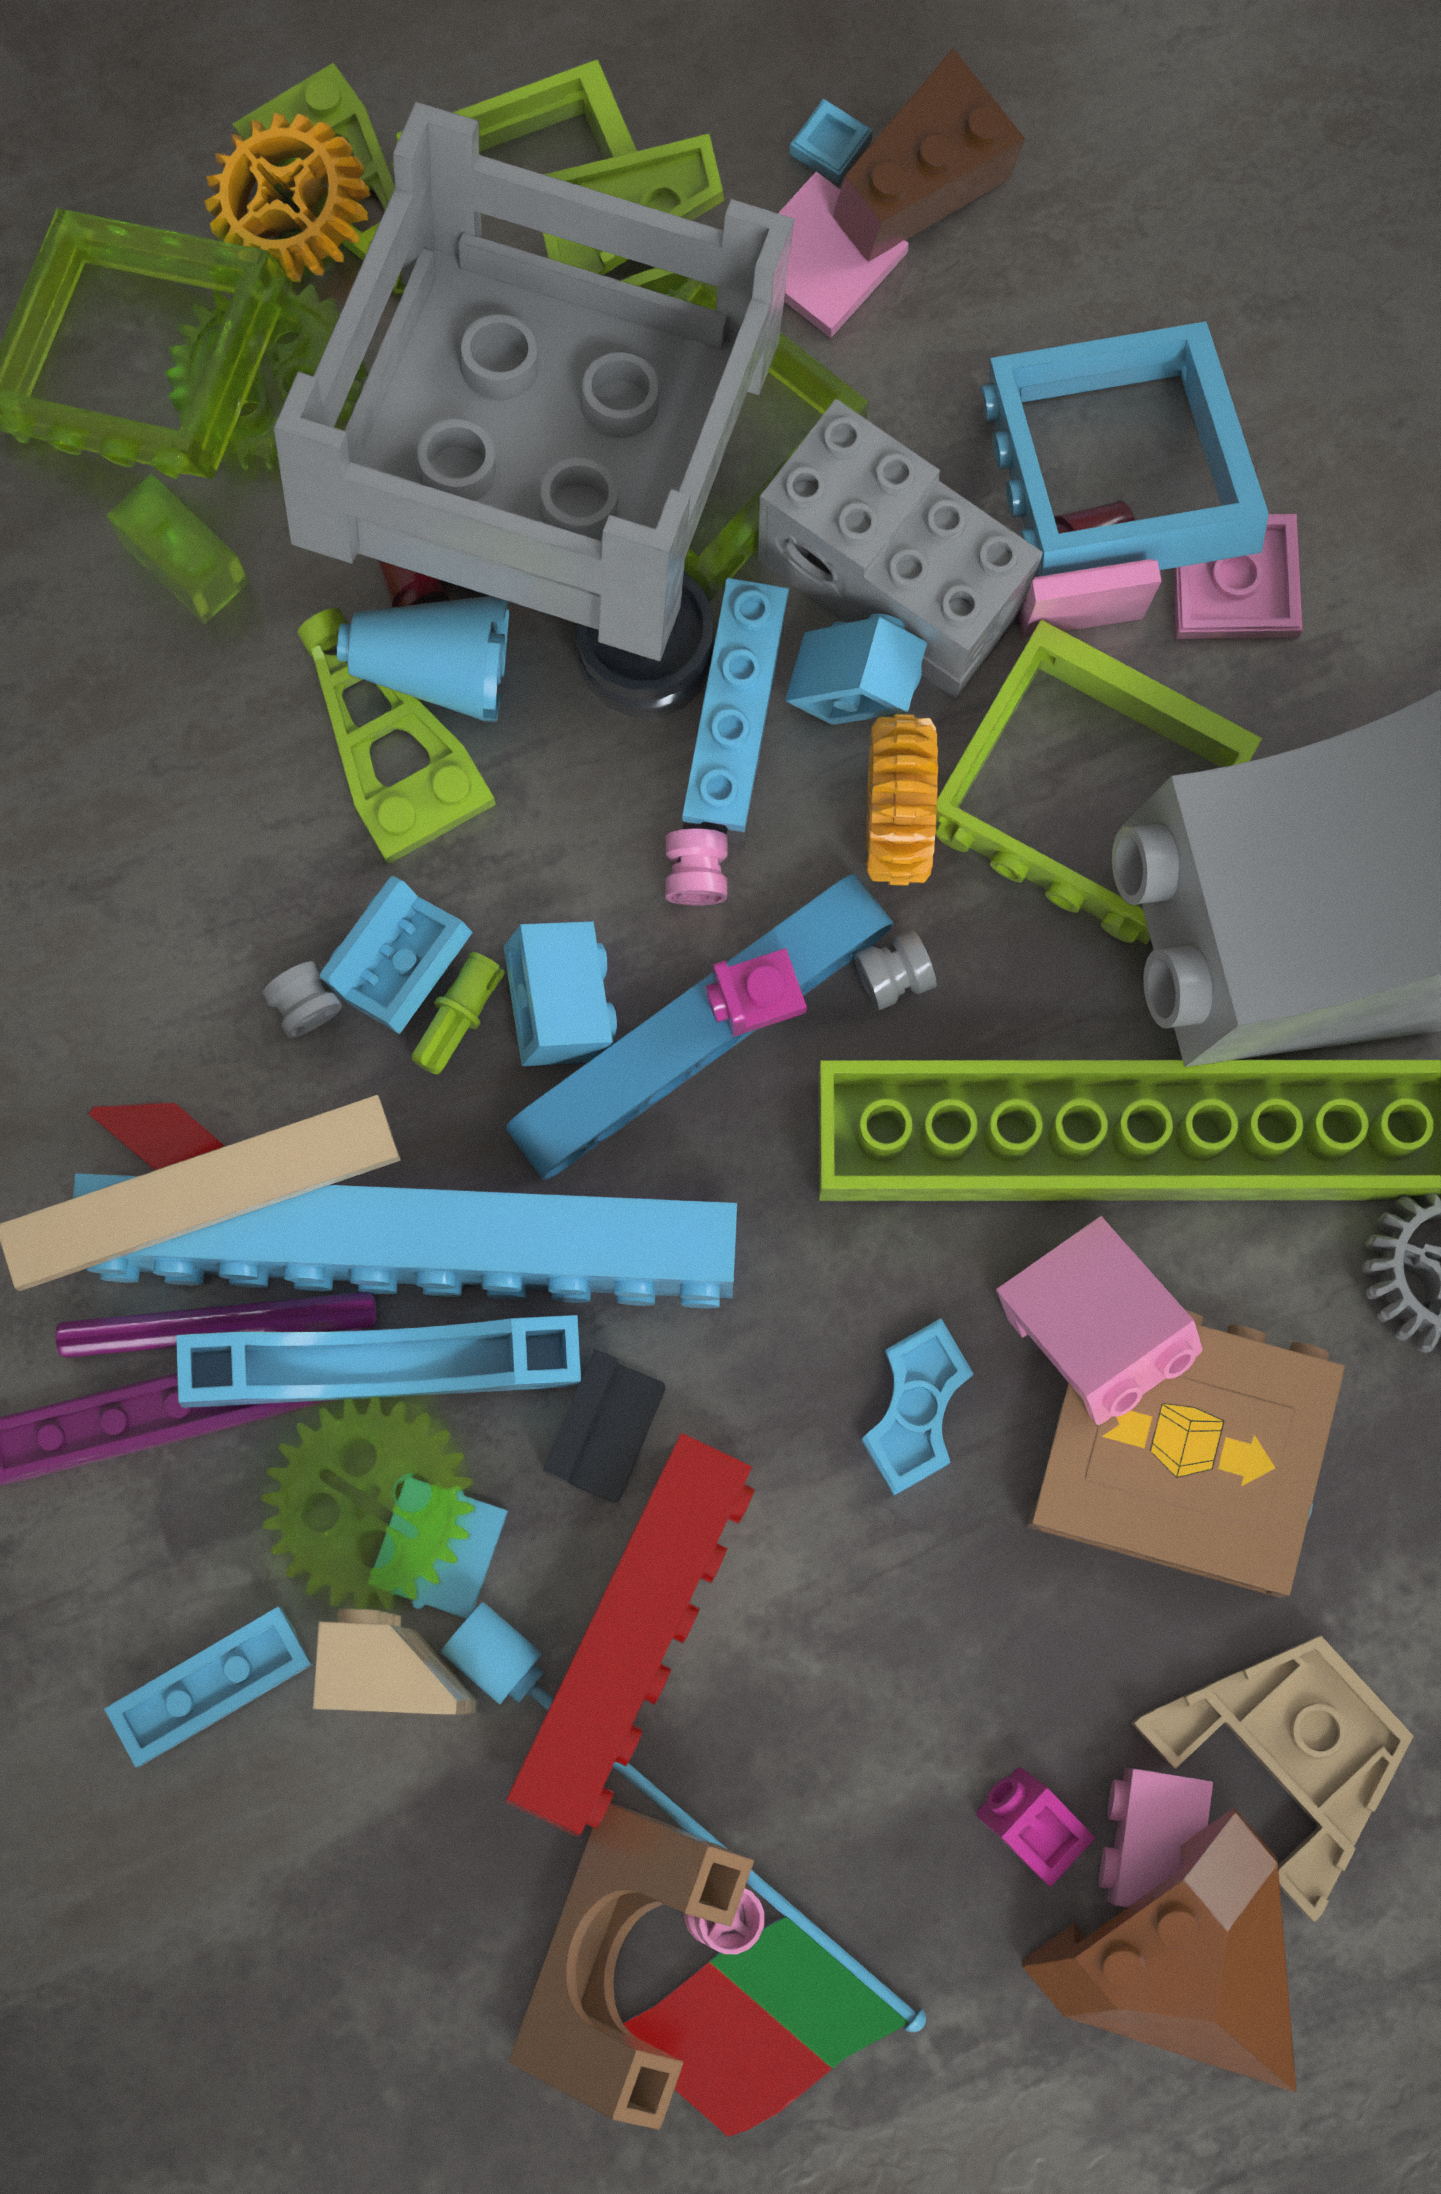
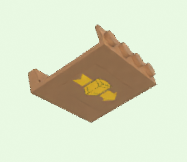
M1186 1310L1195 1321L1202 1345V1352L1183 1374L1172 1379L1166 1378L1144 1393L1139 1403L1128 1413L1118 1417L1112 1416L1104 1423L1097 1425L1088 1415L1080 1395L1069 1382L1067 1383L1038 1499L1032 1502L1026 1527L1277 1598L1290 1596L1345 1365L1328 1361L1329 1353L1327 1350L1314 1345L1292 1342L1290 1350L1266 1344L1267 1335L1249 1327L1228 1325L1227 1333L1202 1326L1203 1316Z

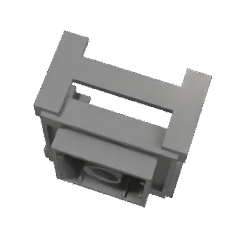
M415 102L393 152L394 192L314 377L301 372L297 373L274 426L291 545L353 564L357 553L597 629L599 630L598 642L661 661L681 607L684 562L745 396L747 392L760 395L778 346L795 218L731 199L725 213L724 230L717 229L479 155V123L477 120ZM481 213L718 286L716 310L482 238ZM401 271L402 284L406 285V288L345 431L334 428Z

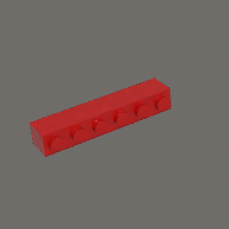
M682 1432L680 1433L506 1797V1803L575 1837L581 1835L586 1824L595 1829L599 1827L614 1795V1791L604 1787L608 1775L615 1762L626 1767L643 1732V1729L633 1725L643 1700L653 1705L656 1704L672 1668L661 1663L671 1640L673 1639L681 1644L685 1642L700 1610L699 1607L689 1603L699 1580H704L710 1584L713 1582L728 1550L727 1547L717 1543L727 1520L739 1525L753 1497L755 1488L745 1484L752 1466Z

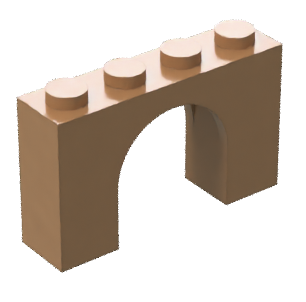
M610 1803L597 1829L592 1828L508 2063L610 2119L660 2130L684 2062L638 2039L627 2030L621 2021L615 2005L613 1989L614 1971L619 1951L634 1924L648 1911L661 1905H667L685 1914L731 1927L754 1860L649 1815Z

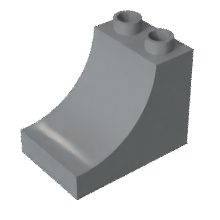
M1441 689L1388 716L1317 743L1237 765L1171 776L1117 832L1112 849V868L1115 883L1120 895L1128 904H1142L1154 949L1149 954L1144 968V993L1151 1016L1162 1028L1174 1027L1184 1067L1441 1031Z

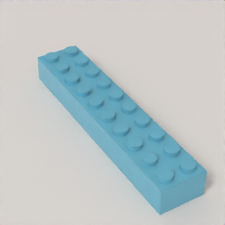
M75 1174L73 1199L138 1176ZM328 1185L89 1267L87 1271L100 1273L101 1280L123 1283L139 1282L140 1272H149L165 1276L164 1282L191 1286L203 1285L204 1275H216L229 1279L230 1286L241 1288H267L269 1278H283L287 1281H293V1288L307 1291H331L333 1281H350L353 1284H358V1291L372 1294L397 1293V1284H416L419 1287H423L424 1295L438 1297L461 1296L462 1287H482L487 1290V1297L504 1300L526 1299V1289L548 1290L552 1293V1300L559 1302H590L591 1292L614 1293V1295H617L616 1303L624 1305H654L655 1295L680 1296L681 1306L719 1308L720 1298L733 1299L737 1203Z

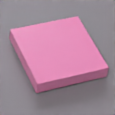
M816 171L778 213L795 218L784 302L829 338H832L908 253L909 243L904 240L868 262L833 217L841 190Z
M1297 514L1268 515L1262 553L1173 568L1176 639L1299 638L1302 632Z
M1148 559L1034 577L1019 615L1022 638L1031 637L1041 619L1064 632L1143 619L1162 582L1158 560Z

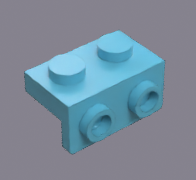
M391 876L380 892L369 902L366 911L342 944L334 950L329 962L321 971L320 978L347 1004L400 1034L473 932L462 920L418 897L404 881Z

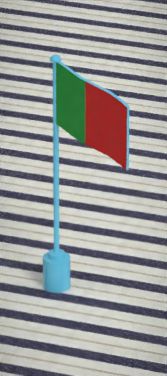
M484 1602L473 1611L440 1651L446 1659L499 1705L508 1695L519 1703L528 1693L548 1711L554 1699L536 1683L544 1674L535 1665L543 1653ZM617 1762L614 1763L613 1768L687 1832L726 1848L629 1763L626 1767ZM753 1870L749 1874L747 1884L784 1916L765 1926L759 1940L749 1950L739 1954H723L719 1952L659 2002L623 2021L624 2026L632 2035L684 2062L674 2090L728 2137L747 2131L780 2113L845 2058L902 2027L906 2031L917 2032L926 2023V2014L922 2008L915 2012Z

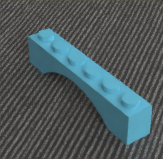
M577 1315L511 1318L457 1325L367 1331L229 1332L176 1335L178 1399L182 1408L575 1387L581 1382Z

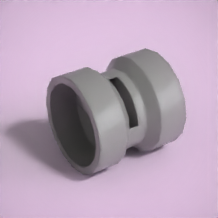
M913 929L895 936L891 944V950L887 947L879 949L870 946L853 954L863 987L870 1002L877 1011L896 1004L898 997L905 993L906 988L913 993L921 994L937 986L930 958L920 937Z

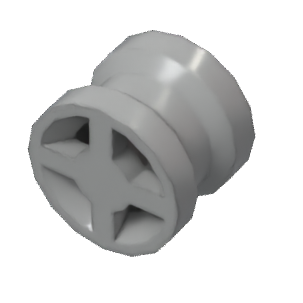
M314 961L304 962L283 972L267 984L262 991V997L267 1005L277 1008L283 1017L281 1028L290 1039L303 1036L319 1028L332 1019L342 1008V1003L337 995L326 991L322 985L320 978L321 970Z

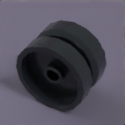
M685 571L683 574L681 607L661 661L598 642L599 630L576 623L579 664L589 689L608 708L630 717L659 718L683 709L702 691L708 679L713 655V612L704 590Z

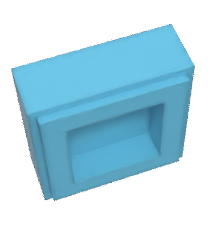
M823 99L790 143L789 155L837 185H840L845 175L872 141L873 129Z

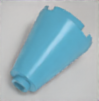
M493 596L356 611L353 614L351 624H340L337 660L348 662V673L351 676L482 721L497 722L502 696L497 694V686L501 684V678L504 676L509 625V609L507 607L509 601Z

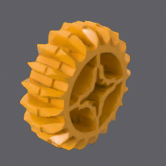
M274 112L270 129L266 130L260 121L251 120V137L244 140L238 134H231L232 145L236 148L231 156L225 153H215L216 162L224 169L222 174L206 176L207 185L217 193L204 200L206 210L216 217L209 224L211 231L219 240H224L222 243L223 251L231 259L240 258V265L251 274H256L261 269L262 274L268 280L277 282L284 271L285 275L292 282L300 283L304 266H308L315 275L323 276L324 265L322 259L329 255L336 262H344L343 252L338 248L341 242L345 240L349 243H359V235L351 227V223L368 220V212L361 204L357 203L370 196L369 187L363 180L359 179L365 173L364 166L356 156H351L352 146L343 136L334 137L335 132L325 122L319 121L313 127V123L307 116L298 113L290 125L282 114L279 115ZM297 158L288 166H273L280 161ZM257 181L256 195L248 204L250 192ZM276 184H279L287 193H292V200L300 208L299 213H296L287 203L283 204L281 201L283 197L275 189ZM328 191L324 208L320 215L317 216L316 208L318 201ZM290 229L303 231L286 239H268L271 235L277 238L280 234Z
M895 714L894 717H879L871 727L866 807L867 873L872 881L888 882V885L909 886V883H925L931 874L936 834L938 747L936 727L930 718L914 717V714Z

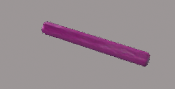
M369 1292L66 1321L57 1325L55 1337L59 1355L70 1358L177 1347L176 1335L229 1332H333L361 1327V1329L372 1328L377 1325L378 1312L375 1296Z

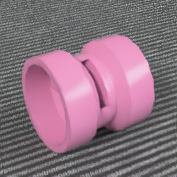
M682 829L666 835V857L674 863L672 872L665 878V899L667 901L680 905L705 906L722 903L727 900V877L721 873V866L719 865L727 858L728 836L726 834L710 829Z
M746 1888L742 1894L731 1927L716 1922L713 1924L712 1921L683 1914L687 1930L697 1941L723 1954H739L749 1950L759 1940L764 1928V1911L761 1902L752 1891Z

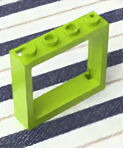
M598 59L452 112L478 121L479 152L581 114H585L604 159L637 151ZM403 131L395 133L396 144ZM392 162L391 167L394 173V164ZM650 266V270L620 280L677 299L688 295L686 276Z
M1041 619L937 799L935 835L944 844L957 851L967 852L971 848L991 859L990 866L1007 879L1023 882L1026 878L1047 890L1045 896L1058 907L1073 913H1077L1081 908L1102 920L1101 927L1113 937L1127 943H1133L1135 939H1138L1147 944L1151 937L1145 914L1141 907L1128 904L1119 895L959 809L1039 669L1220 767L1249 762L1262 738Z

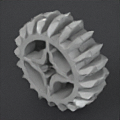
M1437 1193L1423 1195L1417 1202L1408 1196H1402L1395 1201L1398 1216L1385 1212L1377 1219V1224L1387 1236L1373 1234L1367 1238L1365 1244L1372 1252L1381 1255L1382 1258L1367 1260L1362 1264L1363 1273L1380 1276L1381 1278L1380 1283L1366 1289V1296L1369 1299H1377L1385 1295L1389 1303L1388 1306L1378 1312V1319L1381 1322H1386L1398 1315L1403 1322L1397 1328L1395 1337L1400 1341L1408 1339L1418 1330L1420 1332L1418 1350L1423 1353L1432 1351L1437 1345L1439 1337L1441 1341V1247L1429 1244L1416 1247L1408 1244V1240L1419 1225L1441 1220V1199ZM1404 1264H1406V1271L1419 1276L1425 1285L1426 1297L1424 1306L1415 1298L1407 1284Z

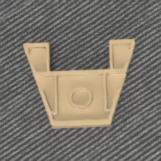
M1315 1636L1146 1712L1131 1722L1136 1730L1173 1769H1176L1224 1723L1317 1826L1316 1829L1278 1864L1281 1890L1312 1922H1315L1322 1916L1329 1902L1327 1898L1341 1871H1345L1356 1850L1354 1846L1372 1812L1376 1811L1414 1737L1322 1636Z

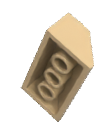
M338 1609L337 1623L319 1622L313 1709L448 1715L478 1713V1698L417 1630L401 1627V1615L380 1612L379 1610Z

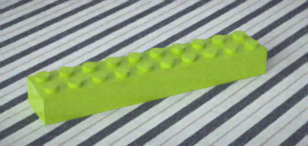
M1183 1060L820 1061L818 1072L819 1201L1398 1200L1402 1196L1418 1200L1423 1195L1437 1193L1441 1199V1060H1228L1184 1067Z

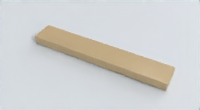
M378 1095L1 1223L0 1243L14 1288L22 1291L395 1163L401 1159L381 1100Z

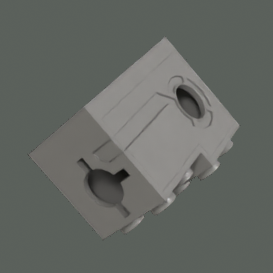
M835 399L760 496L758 562L844 622L850 623L869 619L871 614H886L900 619L906 631L927 642L921 664L922 676L957 700L1019 618L1031 582L1037 575L1043 552L940 482V470L838 399Z

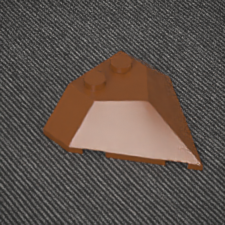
M1235 1807L1181 1845L1182 1869L1086 1937L1079 1927L1073 1923L1022 1960L1024 1970L1066 2018L1297 2093L1278 1861L1276 1856Z

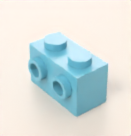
M871 614L869 619L850 623L834 622L831 627L804 632L785 701L831 725L908 713L913 692L921 680V664L927 642L906 631L900 619L886 614Z
M594 922L520 924L503 948L521 1066L588 1063L611 1045L617 1031L615 1008L612 1003H606L603 984L607 972V955L603 944L596 941Z

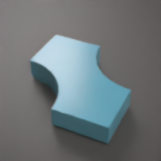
M941 1318L884 1351L892 1372L893 1389L891 1402L882 1421L870 1430L861 1441L893 1496L951 1463L942 1436L943 1416L954 1391L972 1377L973 1372Z

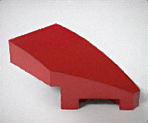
M154 1101L109 1106L97 1105L92 1106L87 1114L154 1171L224 1146L223 1143L174 1102Z

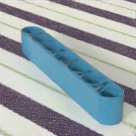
M854 873L831 886L726 963L730 967L786 948L802 995L804 996L854 959L853 954L878 942L891 930L894 923ZM713 973L527 1106L506 1125V1132L542 1180H548L568 1168L756 1031L753 1030L733 1037L728 1020L716 1022L705 991L706 985L714 983Z

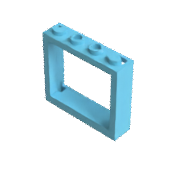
M1207 321L990 358L989 384L980 386V393L984 404L983 417L985 422L995 421L997 432L993 433L995 461L999 470L1008 469L1011 480L1006 481V497L1011 517H1021L1024 530H1020L1019 536L1043 552L1037 577L1148 559L1158 560L1159 570L1262 553L1269 513ZM1181 376L1221 506L1059 534L1022 402Z

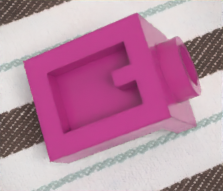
M786 948L730 967L727 966L726 961L713 964L714 983L705 986L706 995L716 1022L728 1020L733 1037L806 1013L807 1006Z
M1022 1767L1017 1768L1009 1777L996 1783L990 1790L986 1802L976 1813V1816L997 1834L1049 1887L1060 1878L1095 1839L1090 1831L1045 1785Z

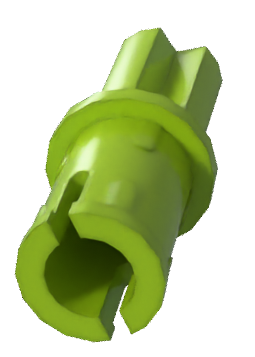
M469 953L460 973L445 996H439L434 1001V1005L439 1011L412 1053V1060L419 1067L436 1075L441 1073L467 1029H478L481 1024L478 1016L491 993L494 992L498 983L505 975V971L499 968L500 966L496 962L480 953Z

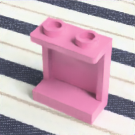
M1102 1216L996 1289L1010 1324L1022 1338L1026 1335L1032 1338L1080 1395L1088 1415L1097 1425L1104 1423L1112 1416L1118 1417L1128 1413L1139 1403L1144 1393L1166 1378L1172 1379L1183 1374L1202 1352V1345L1194 1319Z

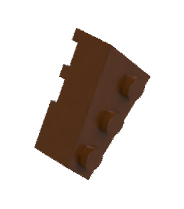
M952 48L845 175L833 217L869 262L902 241L909 239L1008 181L1025 137L954 48Z

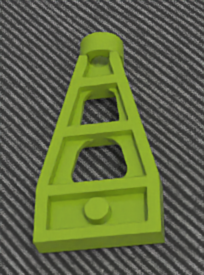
M331 63L233 123L235 133L244 140L252 136L250 130L251 120L260 121L268 130L270 129L274 112L279 115L282 114L290 125L298 113L307 116L313 123V127L319 121L327 123L335 132L334 137L343 136L352 146L353 155L364 166L365 173L359 179L366 183L369 190L371 189L375 192L384 211L386 210L395 189L393 180L365 106L334 63ZM297 158L286 159L273 166H288ZM279 184L275 185L279 191L294 202L291 192L287 193ZM328 191L318 201L316 208L317 216L320 215L324 208ZM380 222L364 232L357 230L351 223V227L359 235V243H349L345 240L341 243L364 261ZM401 271L392 290L395 294H403L406 285L402 284Z
M330 608L306 620L299 627L297 634L309 655L313 656L354 806L385 862L389 865L495 806L496 802L462 743L417 698L376 684L390 702L391 710L361 727L353 723L343 700V691L363 679L349 675L348 662L338 661L337 654L326 655L337 649L340 624H349L339 608ZM396 729L404 730L411 734L428 752L430 757L427 767L391 787L382 785L376 778L370 758V748L374 741Z

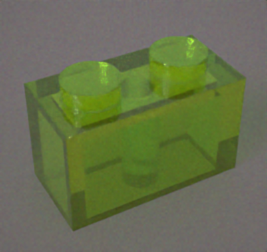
M152 474L106 515L120 543L204 624L249 583L238 556Z

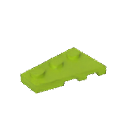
M710 134L543 174L691 221L725 201ZM542 232L548 259L600 275L606 274L628 260V258Z

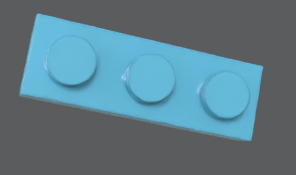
M278 1606L104 1708L133 1764L135 1767H141L312 1666L313 1662L282 1607Z

